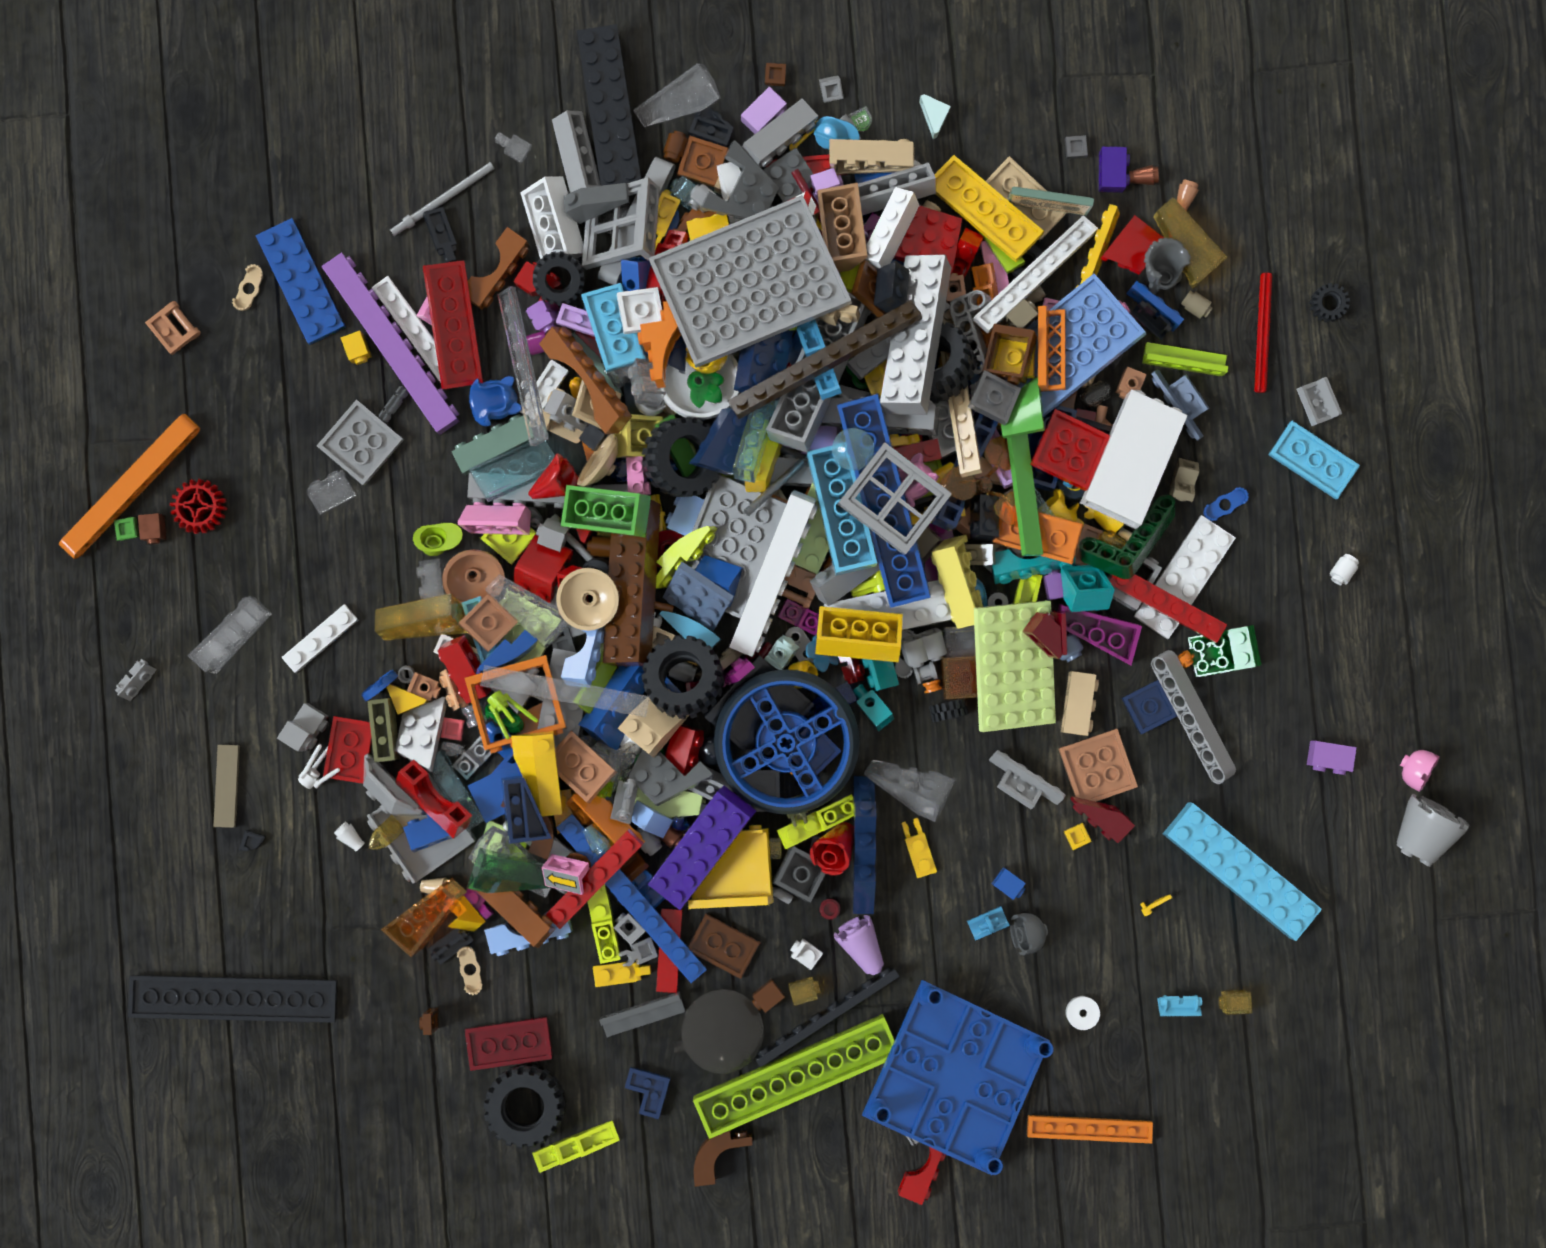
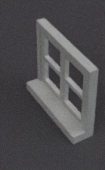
M649 177L627 183L629 196L637 194L636 214L620 218L621 206H618L614 210L613 221L598 225V216L586 221L582 267L586 270L638 255L643 256L647 261L650 257L655 256L660 187ZM635 223L634 244L617 249L619 228ZM613 230L611 251L595 255L597 234Z
M884 442L838 502V505L900 553L906 555L952 493ZM885 458L908 474L895 493L872 477ZM914 479L936 496L923 515L901 499V496ZM869 480L891 496L878 515L855 499ZM897 502L920 518L906 537L884 521Z

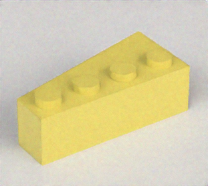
M967 535L943 540L932 551L931 555L932 562L938 570L939 583L943 585L945 591V601L951 609V619L956 624L957 629L974 625V608L983 607L980 591L975 590L976 574L970 569L971 552H966L964 542H968Z

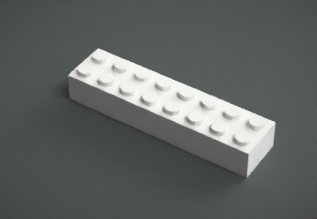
M793 490L730 648L749 656H753L755 651L759 653L765 639L762 634L767 633L773 620L769 616L770 614H775L780 602L777 597L778 595L782 596L788 583L784 579L786 576L790 577L795 562L792 561L793 557H798L803 546L800 540L801 538L805 539L811 526L808 524V520H813L818 509V505L815 504L816 498Z

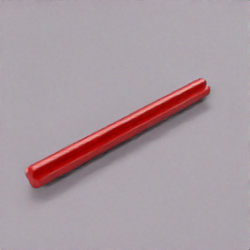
M1262 273L1260 275L1254 389L1256 393H1265L1267 391L1272 293L1271 273Z

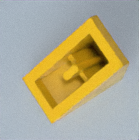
M389 684L387 686L397 714H403L429 702V700L407 692V690L396 685Z

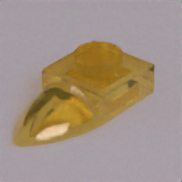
M393 815L389 816L374 830L369 841L370 849L384 848L404 832L403 826Z

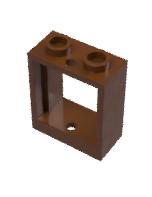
M994 324L982 371L985 370L1003 380H1007V382L1013 385H1019V383L1026 384L1037 339L1035 331ZM1000 339L1027 343L1020 374L993 370Z

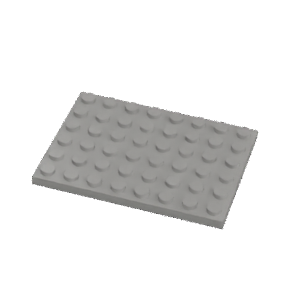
M803 195L649 258V262L696 368L852 304V300Z

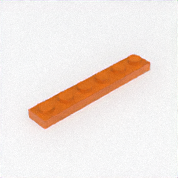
M1028 1115L1027 1137L1152 1143V1121Z

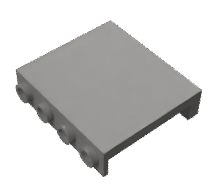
M428 773L436 791L443 798L450 801L433 774ZM378 808L373 813L367 815L369 819L367 822L373 831L377 830L381 836L379 837L381 844L385 848L388 847L392 852L390 856L396 865L400 864L403 868L402 874L405 879L413 884L477 841L470 828L467 827L454 839L451 838L413 852L403 827L407 826V822L417 818L419 820L426 819L428 814L425 816H395L392 814L387 815L381 808Z

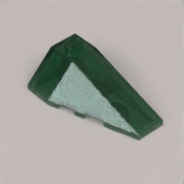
M479 848L467 886L468 889L484 893L552 887L545 886L542 871L543 863L484 848Z

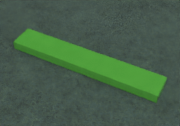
M1028 434L1007 438L1022 556L1043 555L1033 471L1032 465H1030L1031 456Z

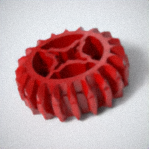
M192 479L190 480V486L185 482L182 483L184 489L176 488L179 495H172L176 502L170 503V506L175 507L171 514L177 515L174 521L180 522L179 527H186V531L189 533L193 530L194 534H199L201 530L205 534L208 531L207 527L212 531L215 530L213 524L220 525L221 522L218 518H225V515L221 514V510H227V507L221 506V504L226 502V499L220 498L223 492L217 491L218 486H211V482L208 480L204 483L202 479H198L196 483ZM204 491L211 496L213 504L206 503ZM194 493L193 498L190 501L185 502L188 496ZM199 504H202L203 506H206V507H201V508H198V509H195L194 507H191V506H196V505H199ZM184 509L191 511L193 522L187 518ZM212 511L210 516L201 522L204 519L205 513Z

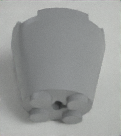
M1412 794L1407 803L1397 839V846L1401 848L1403 854L1409 857L1414 855L1420 858L1419 861L1431 867L1432 863H1435L1466 833L1469 824L1461 817L1456 819L1455 815L1444 806L1424 796L1418 799L1416 798L1417 795Z

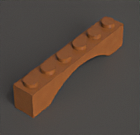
M552 326L539 345L550 359L566 363L582 378L591 396L594 419L605 434H619L632 418L627 406L621 402L616 395V391L609 386L604 375L595 367L593 360L586 355L583 347L574 339L572 332L566 327Z

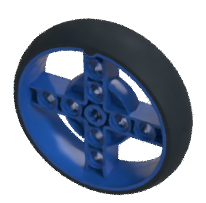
M788 669L760 674L736 689L728 698L719 714L714 736L716 760L728 785L749 804L776 814L807 812L824 805L844 788L855 769L860 744L858 725L854 713L841 693L816 675ZM782 685L802 687L821 696L830 706L808 719L796 712H781L768 688ZM751 699L763 720L756 735V748L733 760L730 749L732 725L741 707ZM769 701L772 709L764 711L761 708V702ZM819 717H826L829 724L821 727L818 725L817 719ZM773 719H779L782 722L780 729H774L771 726ZM841 724L844 739L842 758L833 776L823 785L810 763L817 751V737ZM801 727H808L811 734L808 737H803L800 735L799 729ZM784 737L787 740H792V742H790V747H788L787 745H782ZM771 747L774 750V755L772 757L765 756L763 749ZM794 755L802 757L803 762L800 765L792 763L791 758ZM748 757L754 758L756 765L754 767L747 766L745 759ZM766 765L778 772H792L805 795L796 798L771 796L754 788L744 777ZM809 773L812 775L813 781L805 783L801 776Z

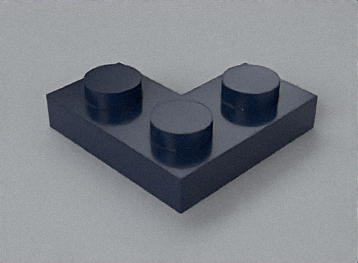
M630 1067L625 1088L644 1093L639 1114L659 1119L670 1077Z

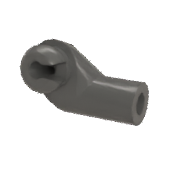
M527 507L531 510V526L538 528L540 523H543L542 515L535 507Z

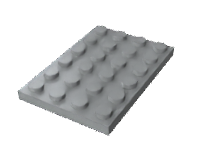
M718 473L720 478L717 483H712L713 487L708 490L692 530L693 532L706 526H715L717 528L714 533L715 538L711 543L705 545L702 549L703 554L698 560H685V564L695 570L704 555H708L743 567L731 607L728 606L725 611L741 619L787 503L770 497L748 516L745 514L744 509L760 496L762 492H746L744 484Z

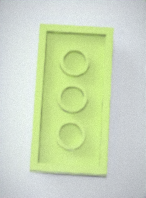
M812 483L807 495L817 499L814 484ZM819 505L813 520H808V524L811 526L805 539L801 538L800 543H803L798 557H793L792 560L795 562V565L816 574L819 573L829 550Z

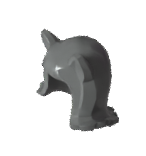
M1167 237L1160 238L1158 242L1154 241L1145 253L1144 262L1146 263V275L1150 282L1149 291L1154 295L1160 289L1167 290L1179 283L1182 279L1183 268L1190 264L1191 255L1179 240L1168 239Z

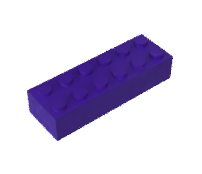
M726 786L720 788L648 885L681 910L756 813V810Z

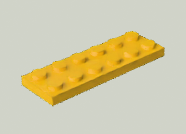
M955 155L934 174L936 178V195L1013 261L1017 262L1044 234V230Z

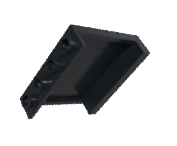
M757 654L751 661L755 668L740 681L731 683L722 693L721 697L716 700L717 703L714 707L711 706L708 712L703 715L713 725L716 726L724 704L736 689L755 676L775 671L760 655ZM782 685L768 688L781 712L792 711L806 718L813 712L814 709L812 707L815 704L793 686ZM751 699L737 713L730 733V740L745 753L756 748V735L760 725L763 723ZM769 701L761 702V708L764 711L772 709ZM773 719L771 726L774 729H780L782 722L779 719ZM785 737L783 738L782 745L786 742ZM771 747L763 749L765 756H773L771 753L774 750Z

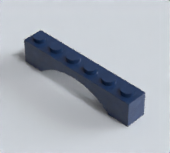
M976 411L973 419L981 459L998 422ZM958 458L955 460L945 485V489L952 493V495L931 521L932 524L947 531H951L958 525L973 475L961 477Z

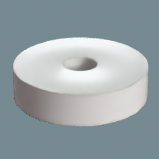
M1077 996L1068 1003L1066 1017L1073 1027L1079 1030H1088L1097 1024L1100 1010L1097 1003L1091 998ZM1085 1009L1086 1015L1080 1016V1010Z

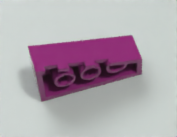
M1059 604L1057 611H1064L1066 613V631L1132 665L1142 629L1141 625L1089 611L1071 612L1068 606Z

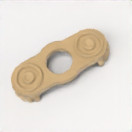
M251 264L245 268L247 273L244 280L239 284V292L236 299H232V304L237 310H248L259 293L263 271L258 265ZM247 283H252L255 287L252 294H246L243 290Z
M464 946L457 952V958H459L461 965L460 973L464 978V990L469 995H474L480 992L483 985L480 976V965L477 962L474 949ZM467 964H473L476 967V972L468 975L465 973L464 967Z

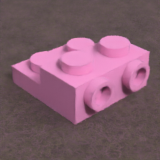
M627 457L628 492L644 495L651 494V484L647 482L645 474L648 470L642 464L645 458Z

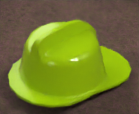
M453 523L426 525L415 531L413 542L425 554L439 556L444 551L459 545L463 533L461 528Z

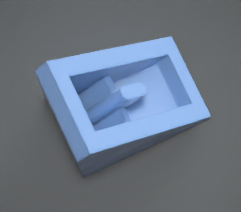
M637 800L634 805L631 822L644 831L664 838L673 819Z

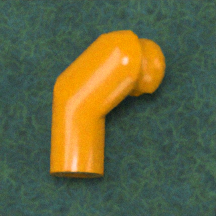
M574 377L569 384L572 397L576 399L582 382L580 377Z

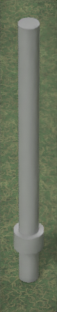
M489 162L411 216L409 214L402 219L403 221L391 228L390 231L395 237L406 228H412L416 225L415 222L424 217L423 212L438 208L495 168Z

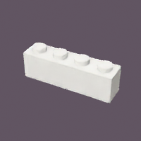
M895 187L866 245L868 257L865 260L876 269L892 262L915 216L919 203L914 192Z

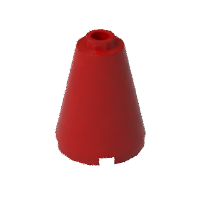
M841 822L813 844L810 849V858L815 866L818 865L822 868L821 871L823 873L840 875L849 867L854 845V827L850 823Z

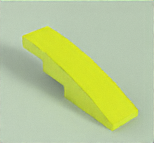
M609 1121L532 1152L538 1171L541 1173L559 1164L562 1165L578 1157L591 1154L620 1141L613 1121Z

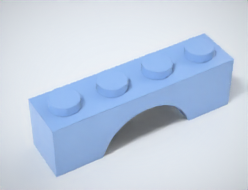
M605 626L596 630H582L587 634L584 647L577 654L565 659L561 678L567 686L591 687V683L596 677V663L600 660L601 643H604Z
M569 920L561 929L553 923L552 926L555 928V931L548 938L556 937L559 940L569 937L568 933L573 931L571 921ZM508 923L485 929L491 954L496 953L497 956L509 953L508 949L516 947L517 951L529 948L528 944L530 943L519 932L513 930ZM548 938L545 940L543 944L549 942Z

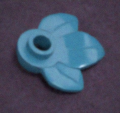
M816 635L806 646V656L813 659V663L819 671L825 672L829 663L838 665V656L815 654Z

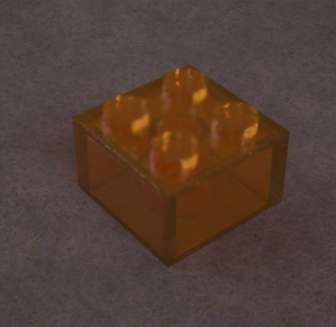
M976 656L942 658L944 700L977 698Z

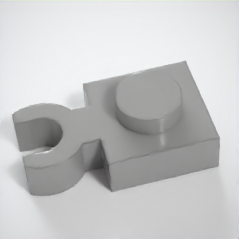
M651 937L630 945L632 951L626 950L619 953V956H628V961L622 964L623 967L631 966L635 960L638 965L658 957Z

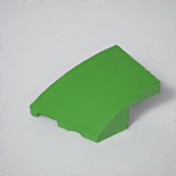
M1035 377L1021 388L1008 422L1005 426L1001 424L1003 438L1045 431L1042 414V394L1038 386V377Z

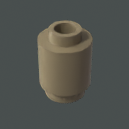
M1191 290L1181 303L1185 306L1184 309L1199 319L1202 316L1206 318L1213 308L1210 306L1212 303L1210 300Z

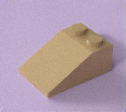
M648 696L628 715L618 729L654 758L686 719H679L677 715L672 718L667 716L666 712L662 713Z

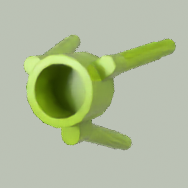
M499 690L487 699L490 704L489 709L493 712L506 739L510 737L498 712L503 711L512 723L515 722V719L506 709L509 706L507 702L534 722H538L536 717L515 702L507 693L503 694Z

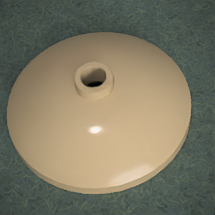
M610 434L604 439L599 448L593 452L578 477L577 485L587 487L599 482L605 475L610 476L616 467L613 464L618 454L617 436Z
M582 568L571 572L563 579L557 591L556 602L560 615L569 625L580 630L590 631L599 629L612 620L619 606V593L614 581L606 573L594 568ZM587 595L593 596L592 602L586 600Z

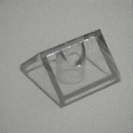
M974 626L959 629L957 627H946L943 629L944 643L947 654H945L946 660L976 658Z

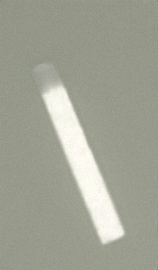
M510 286L497 295L530 446H538L549 438L516 288Z
M484 665L480 684L482 687L645 718L649 704V696Z

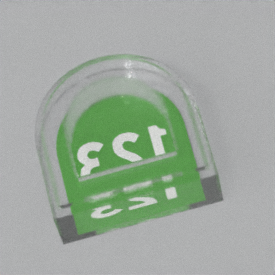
M866 106L848 115L849 118H852L858 131H865L871 125L872 118Z

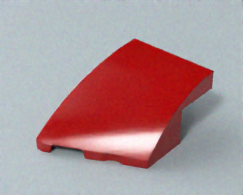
M1134 215L1101 259L1103 261L1110 259L1117 262L1119 267L1140 274L1146 265L1144 259L1148 248H1150L1154 241L1158 242V239H1163L1164 237Z

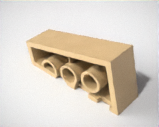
M829 139L830 166L834 168L836 175L891 173L915 167L914 143L907 139L898 141Z

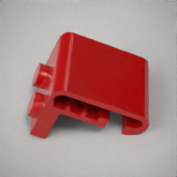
M535 535L516 564L514 588L522 593H528L540 601L551 603L557 583V572L565 569L564 564L570 562L574 550L564 546L559 552L537 543L539 536Z

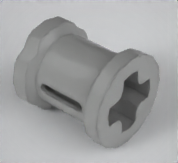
M933 661L929 662L928 665L913 668L918 684L931 678L938 679Z

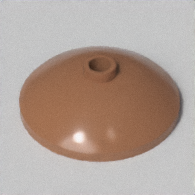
M475 549L460 552L452 557L446 564L442 576L446 594L453 602L462 606L461 602L479 596L483 599L487 594L495 600L501 593L505 580L500 562L492 554ZM471 571L476 572L473 576L469 575Z

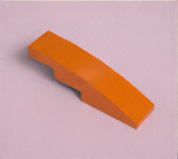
M993 263L972 267L976 286L973 288V291L980 290L985 292L993 300L998 295ZM982 296L977 299V305L983 302ZM980 327L986 348H988L992 331L987 334Z

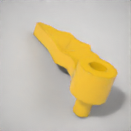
M1171 894L1159 898L1149 906L1142 902L1140 905L1143 908L1141 909L1143 915H1150L1152 913L1151 909L1171 899Z

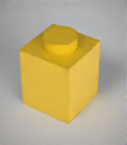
M361 331L341 337L347 357L352 364L360 365L366 363L367 359L372 357L365 336Z

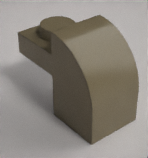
M1182 458L1178 459L1169 495H1172L1179 501L1193 502L1195 497L1194 485L1199 474L1198 462Z

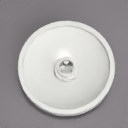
M729 354L724 366L716 372L725 380L718 386L722 392L721 403L705 401L701 408L696 407L690 399L691 389L687 385V378L692 372L697 370L693 369L687 361L685 374H681L679 370L670 365L667 366L666 387L659 388L661 396L674 412L683 417L699 420L715 418L722 409L730 408L728 400L739 394L738 391L733 390L738 363L734 356ZM695 378V382L701 384L700 379Z

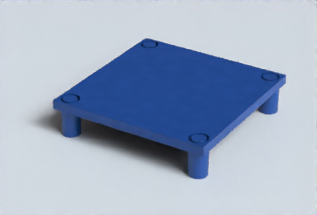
M921 980L862 1116L985 1173L997 1175L1003 1168V1164L999 1160L1040 1063L1043 1058L1052 1055L1053 1045L1050 1043V1040Z

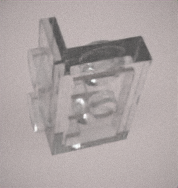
M338 470L334 471L325 480H316L309 485L307 495L319 514L356 496L355 491L346 478L344 470L340 472Z

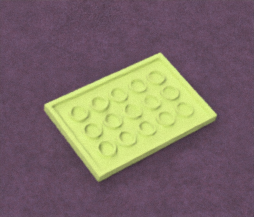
M1051 601L974 608L980 732L1056 723L1053 658L1048 657L1022 632L1036 612L1050 613Z

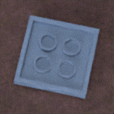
M681 562L662 598L667 600L669 604L682 610L687 616L700 622L704 627L714 631L734 596L684 562Z

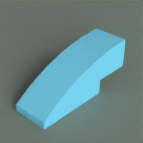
M666 611L659 613L685 639L688 635L694 636L696 639L705 641L706 645H710L712 649L721 641L712 631L688 617Z

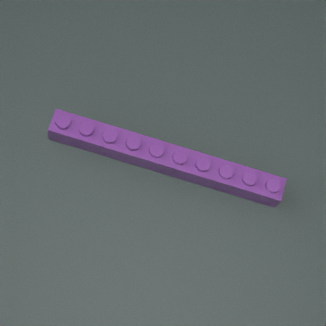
M341 252L321 267L432 427L441 435L460 422L456 417L459 415L453 404L450 406L447 404L445 399L448 397L442 388L437 389L433 384L436 382L430 371L427 373L424 371L422 366L425 364L419 355H413L411 352L413 346L408 339L403 340L399 335L402 332L396 322H390L388 319L390 313L384 305L379 306L377 303L379 298L374 290H368L365 286L367 280L361 272L356 273L354 261L350 256L345 257Z

